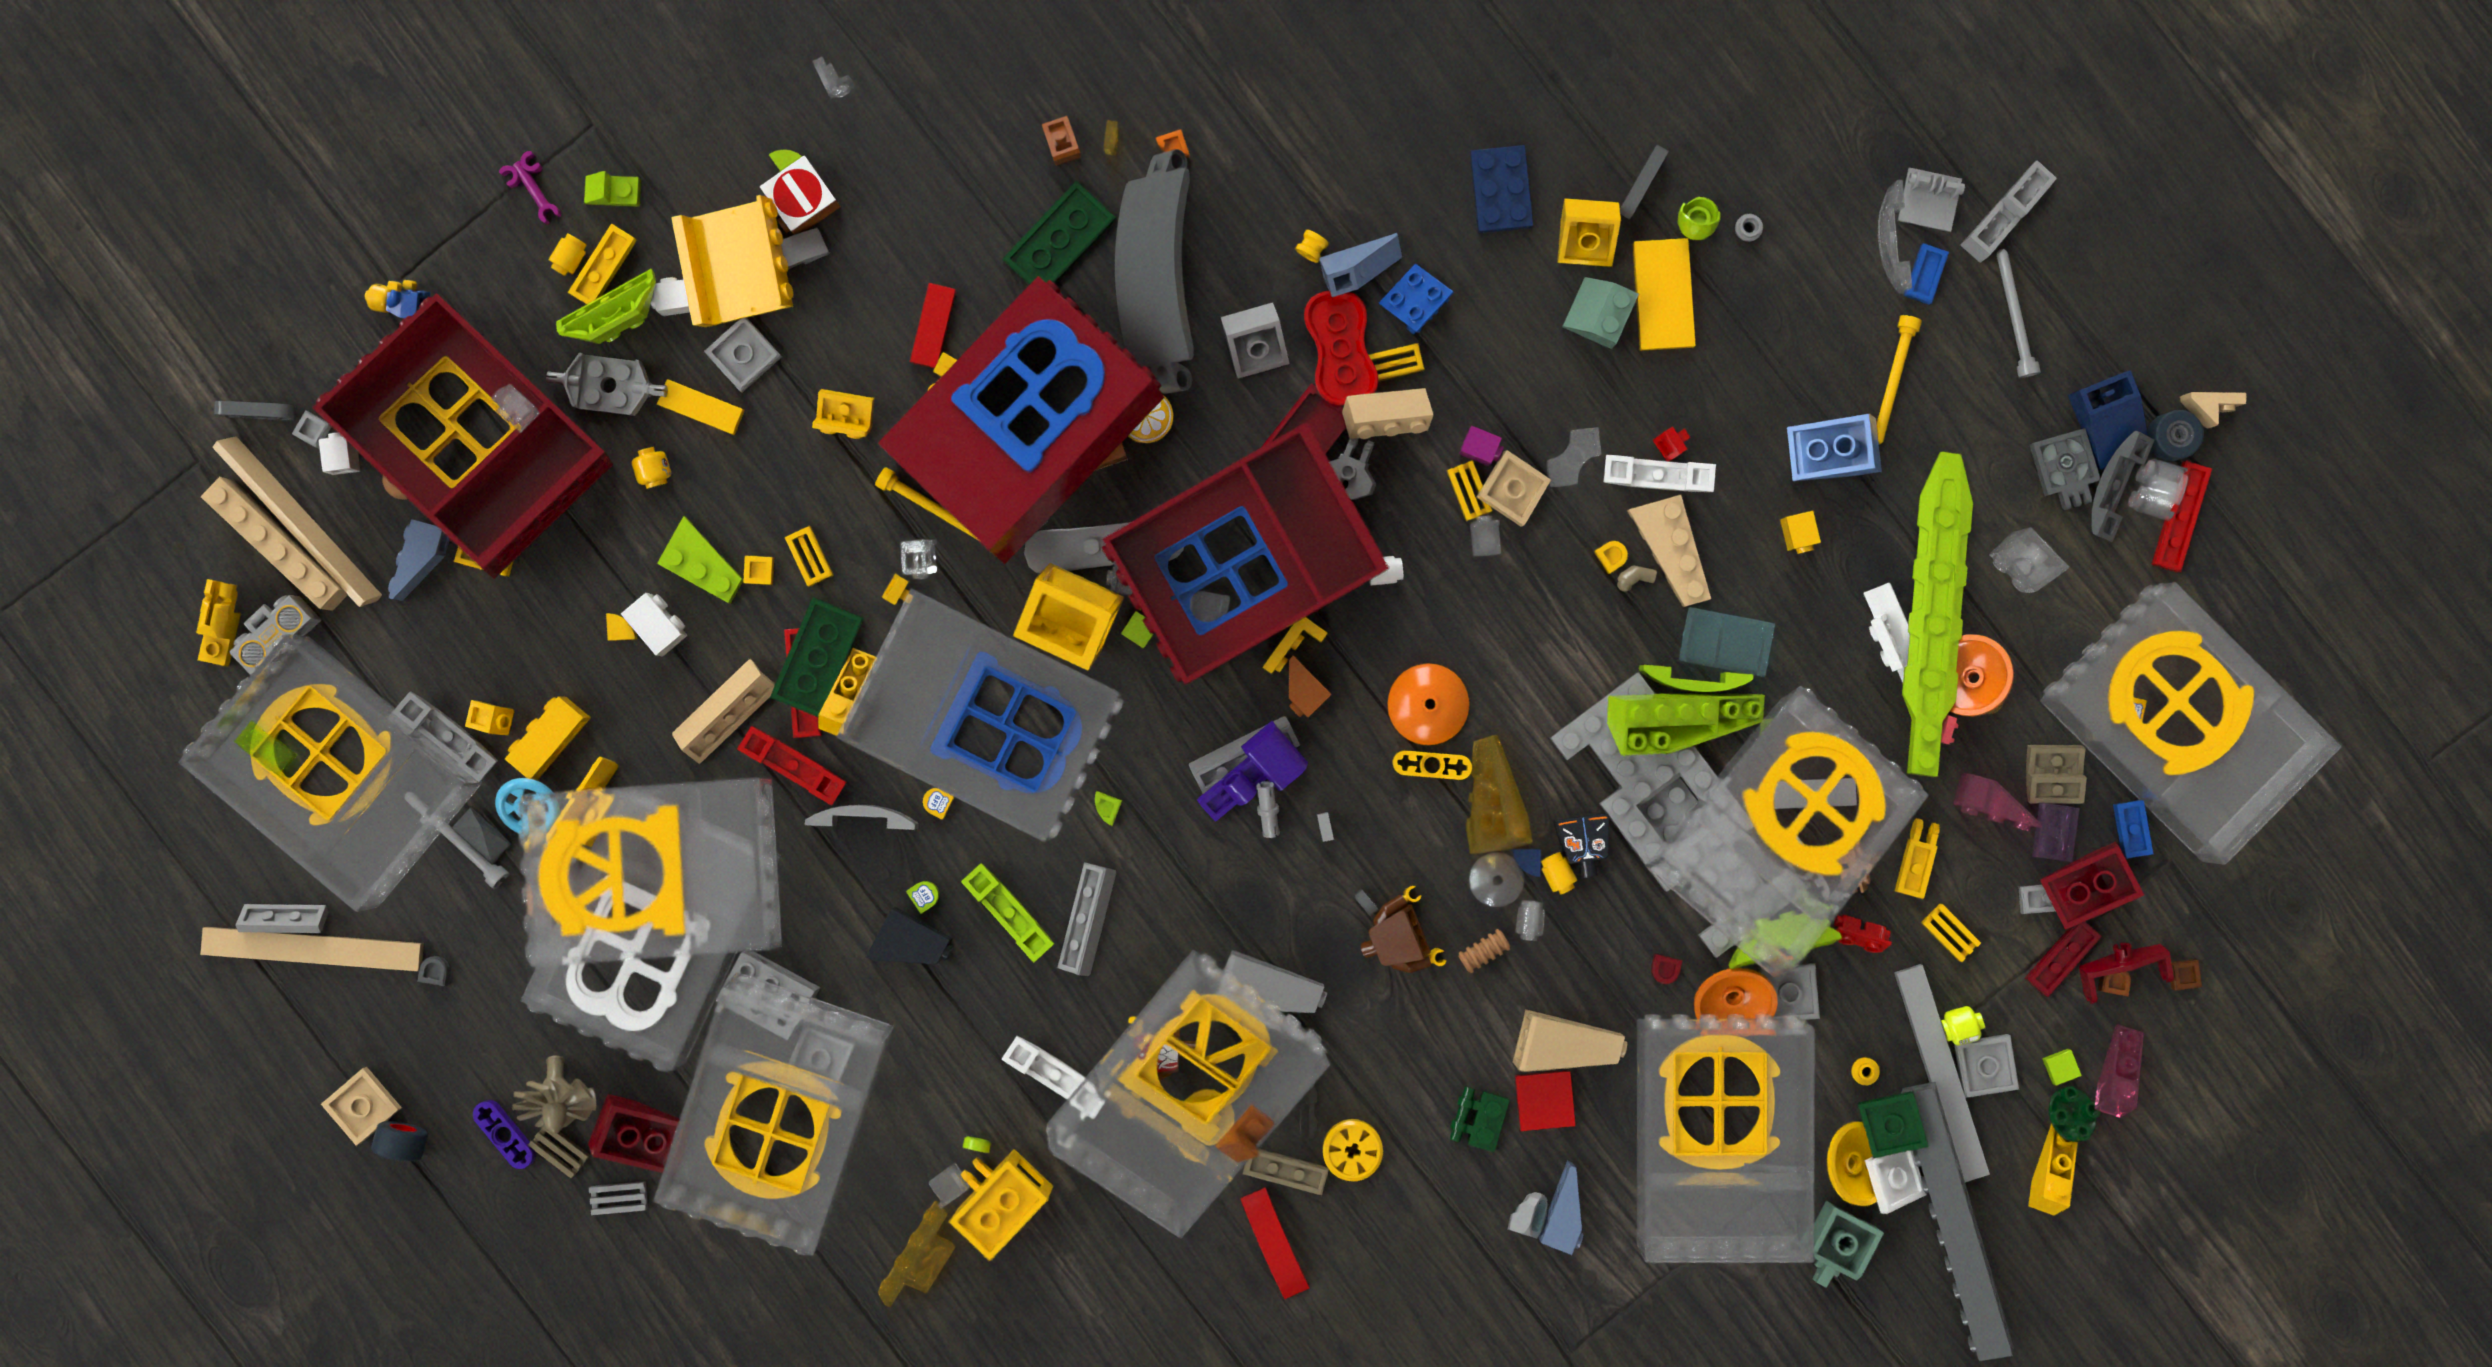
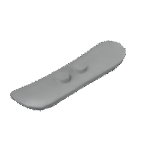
M1131 522L1037 531L1025 543L1024 554L1028 566L1036 573H1041L1049 563L1067 571L1117 565L1115 561L1113 563L1109 562L1101 547L1105 543L1102 539ZM1184 547L1171 555L1169 560L1178 557L1184 550Z

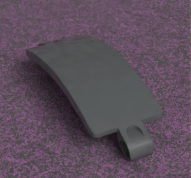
M1179 149L1154 155L1146 177L1129 181L1126 184L1120 207L1115 248V287L1124 346L1137 359L1136 362L1141 367H1151L1152 373L1156 376L1155 379L1162 385L1159 390L1163 394L1186 391L1192 385L1190 371L1178 363L1193 359V342L1187 317L1182 278V232L1190 179L1189 170L1187 169V158Z

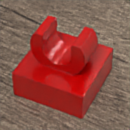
M1672 426L1654 438L1653 442L1665 460L1669 462L1687 450L1683 442L1691 437L1685 429L1677 433Z

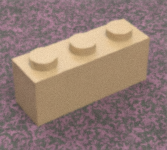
M1425 388L1347 396L1342 411L1350 439H1367L1383 435L1394 436L1411 432L1415 434L1428 431L1433 418L1432 408Z

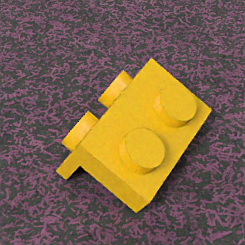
M821 389L818 392L817 415L813 421L812 428L820 429V432L825 434L844 433L853 439L866 437L872 429L875 398Z

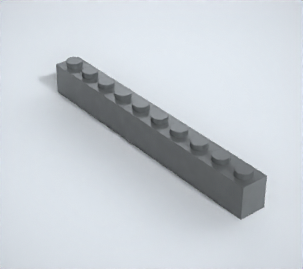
M1936 1082L1903 1088L1901 1093L1914 1091L1929 1147L1913 1150V1155L1917 1167L1921 1166L1924 1176L1921 1177L1923 1190L1925 1193L1930 1194L1932 1203H1929V1210L1932 1219H1937L1940 1229L1937 1230L1940 1246H1945L1948 1256H1944L1948 1273L1953 1272L1955 1282H1952L1956 1299H1961L1963 1309H1960L1964 1326H1969L1971 1335H1968L1970 1349L1972 1352L1977 1353L1979 1361L2013 1356L2014 1345Z

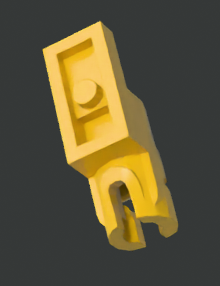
M207 579L204 590L205 598L202 600L196 633L203 635L198 656L199 661L229 666L231 660L230 651L234 646L241 613L234 612L237 600V585Z

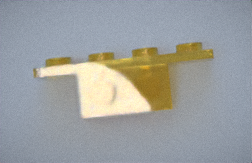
M934 1201L932 1206L926 1210L919 1227L911 1234L906 1248L896 1258L894 1267L887 1278L881 1282L878 1295L884 1305L891 1307L904 1285L927 1294L955 1249L953 1242L936 1235L948 1215L940 1202Z

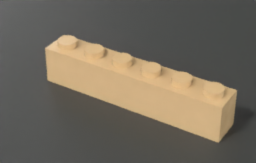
M219 477L201 496L205 502L319 609L333 611L348 595L302 544L234 480Z

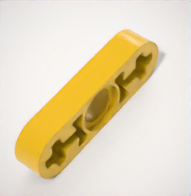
M1400 751L1395 754L1392 761L1394 770L1401 775L1462 780L1467 778L1472 771L1470 760L1462 755ZM1403 755H1408V760L1417 761L1416 756L1421 755L1422 758L1419 763L1421 772H1415L1416 766H1408L1407 771H1403L1402 766L1398 765L1397 761L1403 759ZM1430 757L1437 758L1440 763L1439 770L1435 773L1427 772L1424 767L1425 761ZM1443 758H1449L1447 764H1457L1459 759L1462 760V764L1467 767L1466 771H1461V775H1456V770L1447 769L1448 774L1443 775L1442 773L1445 768Z

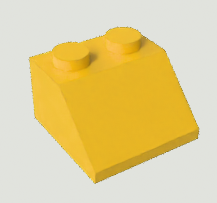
M1564 199L1560 223L1558 263L1612 267L1621 223L1619 203Z

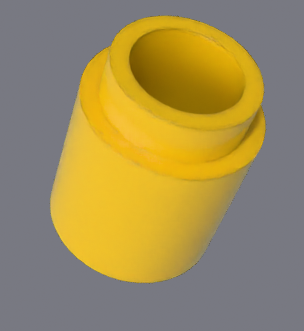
M567 233L565 238L560 239L548 259L553 263L551 268L564 276L568 272L574 274L586 254L584 250L587 244Z
M1561 852L1541 860L1543 865L1541 869L1553 892L1559 891L1561 895L1575 888L1573 883L1577 881V878L1567 858L1563 857Z

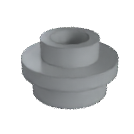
M1754 214L1741 216L1735 225L1737 236L1747 242L1756 240L1763 231L1762 221ZM1750 224L1753 231L1750 233L1746 232L1744 225Z

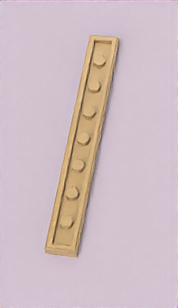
M237 436L218 440L214 444V450L359 607L379 600L382 594Z
M203 927L200 955L419 971L423 958L424 943L296 933L238 932L237 929Z

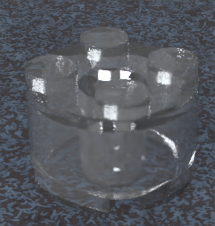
M2157 459L2149 460L2146 466L2141 465L2138 470L2136 481L2140 482L2137 492H2132L2128 506L2134 508V511L2169 521L2175 514V512L2170 511L2174 504L2179 505L2184 495L2188 475H2184V473L2188 469Z

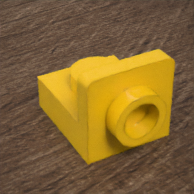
M471 700L465 727L491 734L508 735L514 709Z

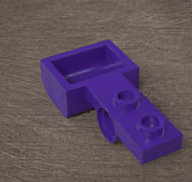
M1273 721L1269 722L1241 746L1248 757L1197 799L1201 807L1215 822L1236 804L1244 805L1252 800L1256 795V785L1258 783L1261 784V782L1268 779L1274 783V787L1278 791H1281L1307 768V760Z

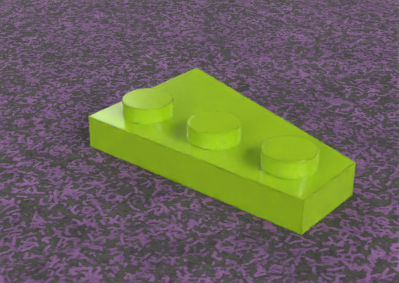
M683 516L657 564L731 604L743 582L742 577L710 545L709 541L699 533L688 518Z

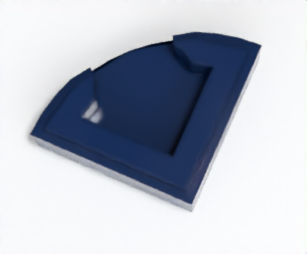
M1513 848V856L1518 866L1526 873L1540 877L1541 849Z

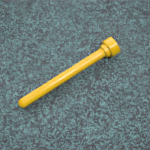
M1901 315L1897 327L1900 328L1899 333L1901 336L1876 424L1879 444L1883 442L1911 338L1920 330L1922 320L1916 317Z
M887 467L882 470L875 482V486L883 491L887 489L898 492L974 537L944 507L898 480L899 477L895 476L896 472Z

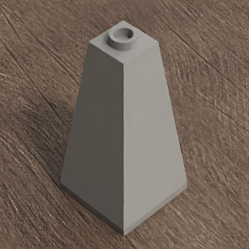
M1234 950L1230 953L1215 993L1240 999L1256 1011L1315 1013L1317 1007L1322 1008L1327 996V992L1323 991L1324 984Z

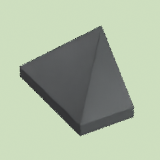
M469 808L452 827L454 831L491 864H494L511 845L503 835L473 808Z

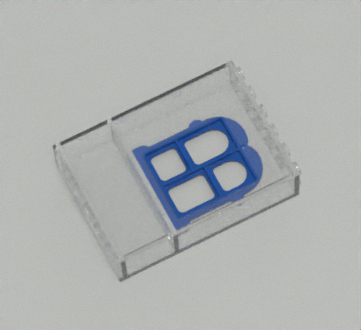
M911 589L836 738L1046 842L1050 838H1056L1063 825L1059 820L1063 813L1067 814L1071 810L1075 802V798L1071 796L1075 788L1081 789L1088 775L1084 773L1087 764L1091 765L1095 762L1100 751L1096 746L1100 739L1105 740L1112 728V725L1108 722L1112 714H1119L1124 700L1120 699L1122 693ZM988 675H992L1012 685L1015 689L1004 714L1001 716H996L978 707L974 701ZM1026 695H1032L1060 710L1064 718V726L1059 735L1054 738L1044 739L1014 724L1013 719ZM972 715L1006 733V740L994 762H988L955 745V737L966 716ZM1018 741H1024L1034 746L1043 756V769L1034 778H1020L1008 772L1005 768Z

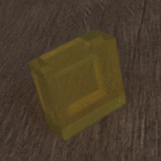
M1107 120L1104 139L1105 154L1116 155L1119 135L1117 121Z

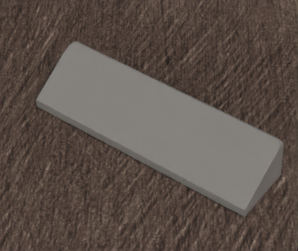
M1285 716L1273 721L1295 747L1300 746ZM1263 727L1189 763L1192 774L1203 794L1248 757L1241 746Z
M1084 862L1057 968L1077 975L1089 976L1091 974L1116 870Z

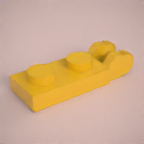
M1916 818L1910 831V839L1907 841L1894 891L1924 899L1938 847L1936 843L1940 827L1939 824L1932 823L1928 829L1926 843L1920 842L1923 820Z

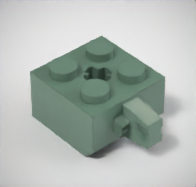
M1826 1200L1801 1248L1807 1255L1816 1259L1814 1265L1818 1268L1813 1280L1826 1288L1832 1277H1838L1840 1273L1857 1281L1863 1275L1884 1233L1869 1222ZM1846 1238L1844 1243L1839 1242V1240Z

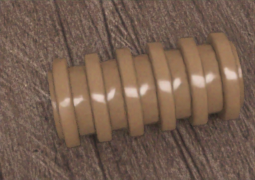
M1496 929L1495 934H1488V938L1480 939L1481 942L1479 944L1475 942L1473 943L1474 947H1467V951L1464 953L1462 951L1459 952V958L1468 972L1473 973L1474 968L1480 969L1481 964L1485 963L1486 965L1489 963V959L1494 960L1497 954L1501 956L1503 955L1502 951L1510 950V944L1501 930Z

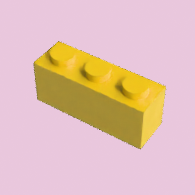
M558 696L557 698L553 697L543 708L545 710L543 715L539 719L535 718L526 727V735L521 740L517 739L509 747L508 752L510 753L505 760L526 778L538 780L591 718L567 697Z

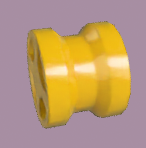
M1306 230L1303 234L1304 239L1302 243L1297 244L1295 250L1306 259L1318 263L1322 250L1327 249L1329 242L1319 234Z

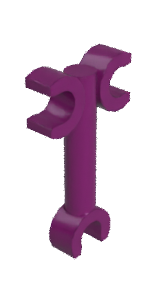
M527 151L521 156L520 161L513 164V167L509 165L503 166L499 173L502 176L513 173V178L506 183L510 188L517 187L522 180L540 208L538 211L540 220L548 225L550 222L546 214L549 211H553L556 216L561 217V211L547 201L530 173H539L543 167L539 163L529 166V161L535 157V154Z

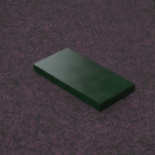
M1076 180L1002 260L1028 285L1038 276L1045 282L1051 280L1056 284L1111 226L1116 217Z
M812 597L770 698L819 718V713L848 658L864 618Z

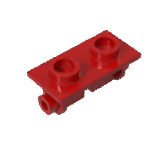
M1845 914L1842 916L1837 915L1834 920V926L1838 927L1835 930L1842 937L1838 940L1841 944L1858 945L1871 953H1882L1892 944V942L1888 941L1891 932L1886 930L1885 926L1867 921L1864 930H1861L1862 920Z

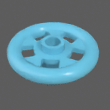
M517 778L506 782L498 790L495 799L496 811L502 822L513 831L528 836H538L549 832L561 812L559 801L552 790L543 783L529 778ZM529 789L536 792V795L524 794V791ZM510 793L518 797L514 804L507 800ZM541 803L548 804L549 812H542ZM515 811L522 819L518 821L510 813ZM539 818L541 824L532 825L530 820Z

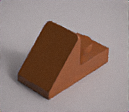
M1067 116L1042 124L1056 166L1081 157Z
M1252 1104L1215 1146L1237 1163L1255 1158L1259 1155L1256 1145L1275 1125L1274 1121Z

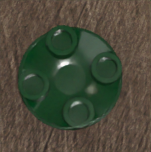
M2073 1086L2057 1090L2049 1102V1117L2054 1129L2060 1136L2071 1142H2082L2090 1138L2096 1128L2097 1117L2100 1115L2099 1106L2092 1102L2084 1092Z

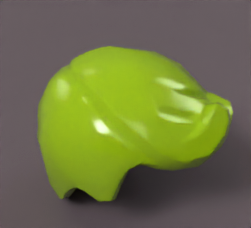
M1697 197L1687 204H1682L1679 209L1677 223L1681 233L1687 238L1704 240L1717 229L1721 214L1713 201L1705 197Z

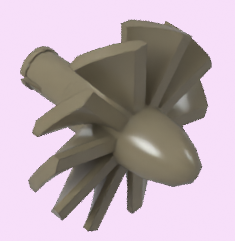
M550 1056L546 1059L547 1077L542 1084L532 1081L527 1082L528 1086L540 1092H514L515 1097L525 1099V1101L513 1104L512 1110H530L523 1115L517 1116L519 1121L542 1114L535 1127L545 1126L546 1130L550 1133H559L563 1127L568 1126L575 1119L587 1120L592 1110H596L595 1089L593 1087L588 1089L579 1079H575L569 1085L566 1079H564L565 1059L561 1056Z

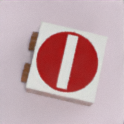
M805 155L760 186L765 194L764 196L771 198L773 204L775 203L777 211L781 216L777 221L786 233L791 231L796 235L805 232L841 207Z

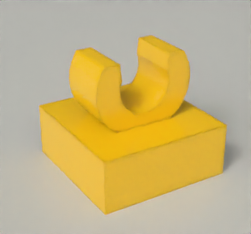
M895 574L882 598L896 605L899 598L911 604L915 594L905 589L909 581Z

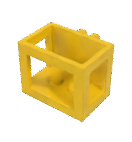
M1049 563L1035 580L1013 636L1083 669L1089 670L1103 649L1124 596Z
M1015 1149L994 1170L978 1157L975 1158L973 1161L974 1167L986 1177L982 1183L971 1172L964 1170L961 1173L963 1180L974 1189V1192L958 1207L950 1220V1223L989 1261L1048 1200L1053 1189V1185ZM1018 1163L1041 1184L1040 1188L1017 1167Z

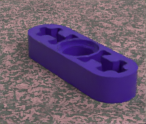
M486 1100L474 1108V1121L512 1167L523 1169L534 1162L536 1151L528 1146L530 1141L496 1101ZM491 1108L493 1112L490 1114V1117L483 1118L484 1109ZM501 1119V1123L495 1125L493 1128L490 1127V1125L494 1124L495 1121ZM501 1127H507L511 1131V1139L508 1142H504L498 1137V1130ZM518 1140L519 1143L510 1150L507 1148ZM525 1150L527 1152L525 1159L519 1161L517 1159L518 1151Z

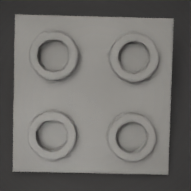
M1908 168L1898 221L1951 232L1959 194H1963L1965 184L1961 183L1962 179Z

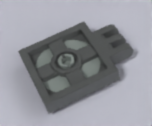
M2085 428L2029 444L2044 496L2058 493L2064 510L2071 509L2069 498H2071L2074 507L2081 506L2080 495L2084 504L2092 503L2088 484L2100 481V476Z

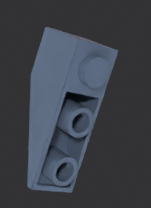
M1395 233L1321 257L1319 260L1324 281L1331 296L1335 297L1359 289L1401 259L1402 253L1398 235Z
M411 519L410 524L406 526L403 550L398 553L396 558V565L398 566L396 574L390 580L388 587L390 599L403 601L445 557L450 538L435 525Z

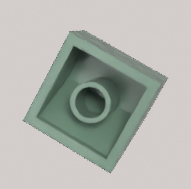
M1585 277L1562 327L1612 349L1619 340L1639 294L1613 282Z

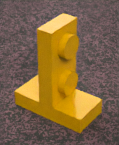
M1303 618L1293 624L1267 660L1263 669L1270 674L1275 670L1280 673L1289 660L1285 655L1290 648L1296 650L1305 638L1301 635L1303 631L1320 643L1328 633L1308 618Z

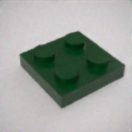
M1914 1091L1858 1103L1873 1158L1929 1147Z

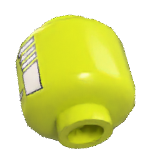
M1969 1006L1947 1011L1944 1020H1941L1947 1041H1952L1957 1046L1978 1041L1981 1038V1029L1985 1028L1980 1012L1974 1013L1973 1009Z

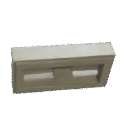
M542 1126V1129L535 1135V1138L528 1146L568 1177L573 1178L590 1154L563 1133L552 1134L546 1130L545 1126ZM546 1132L580 1157V1160H576L563 1148L546 1137ZM539 1141H541L542 1143H544L547 1147H549L551 1150H553L556 1154H558L560 1157H562L564 1160H566L569 1164H571V1165L573 1166V1168L570 1167L568 1164H566L564 1161H562L559 1157H557L555 1154H553L550 1150H548V1149H547L546 1147H544L542 1144H540Z

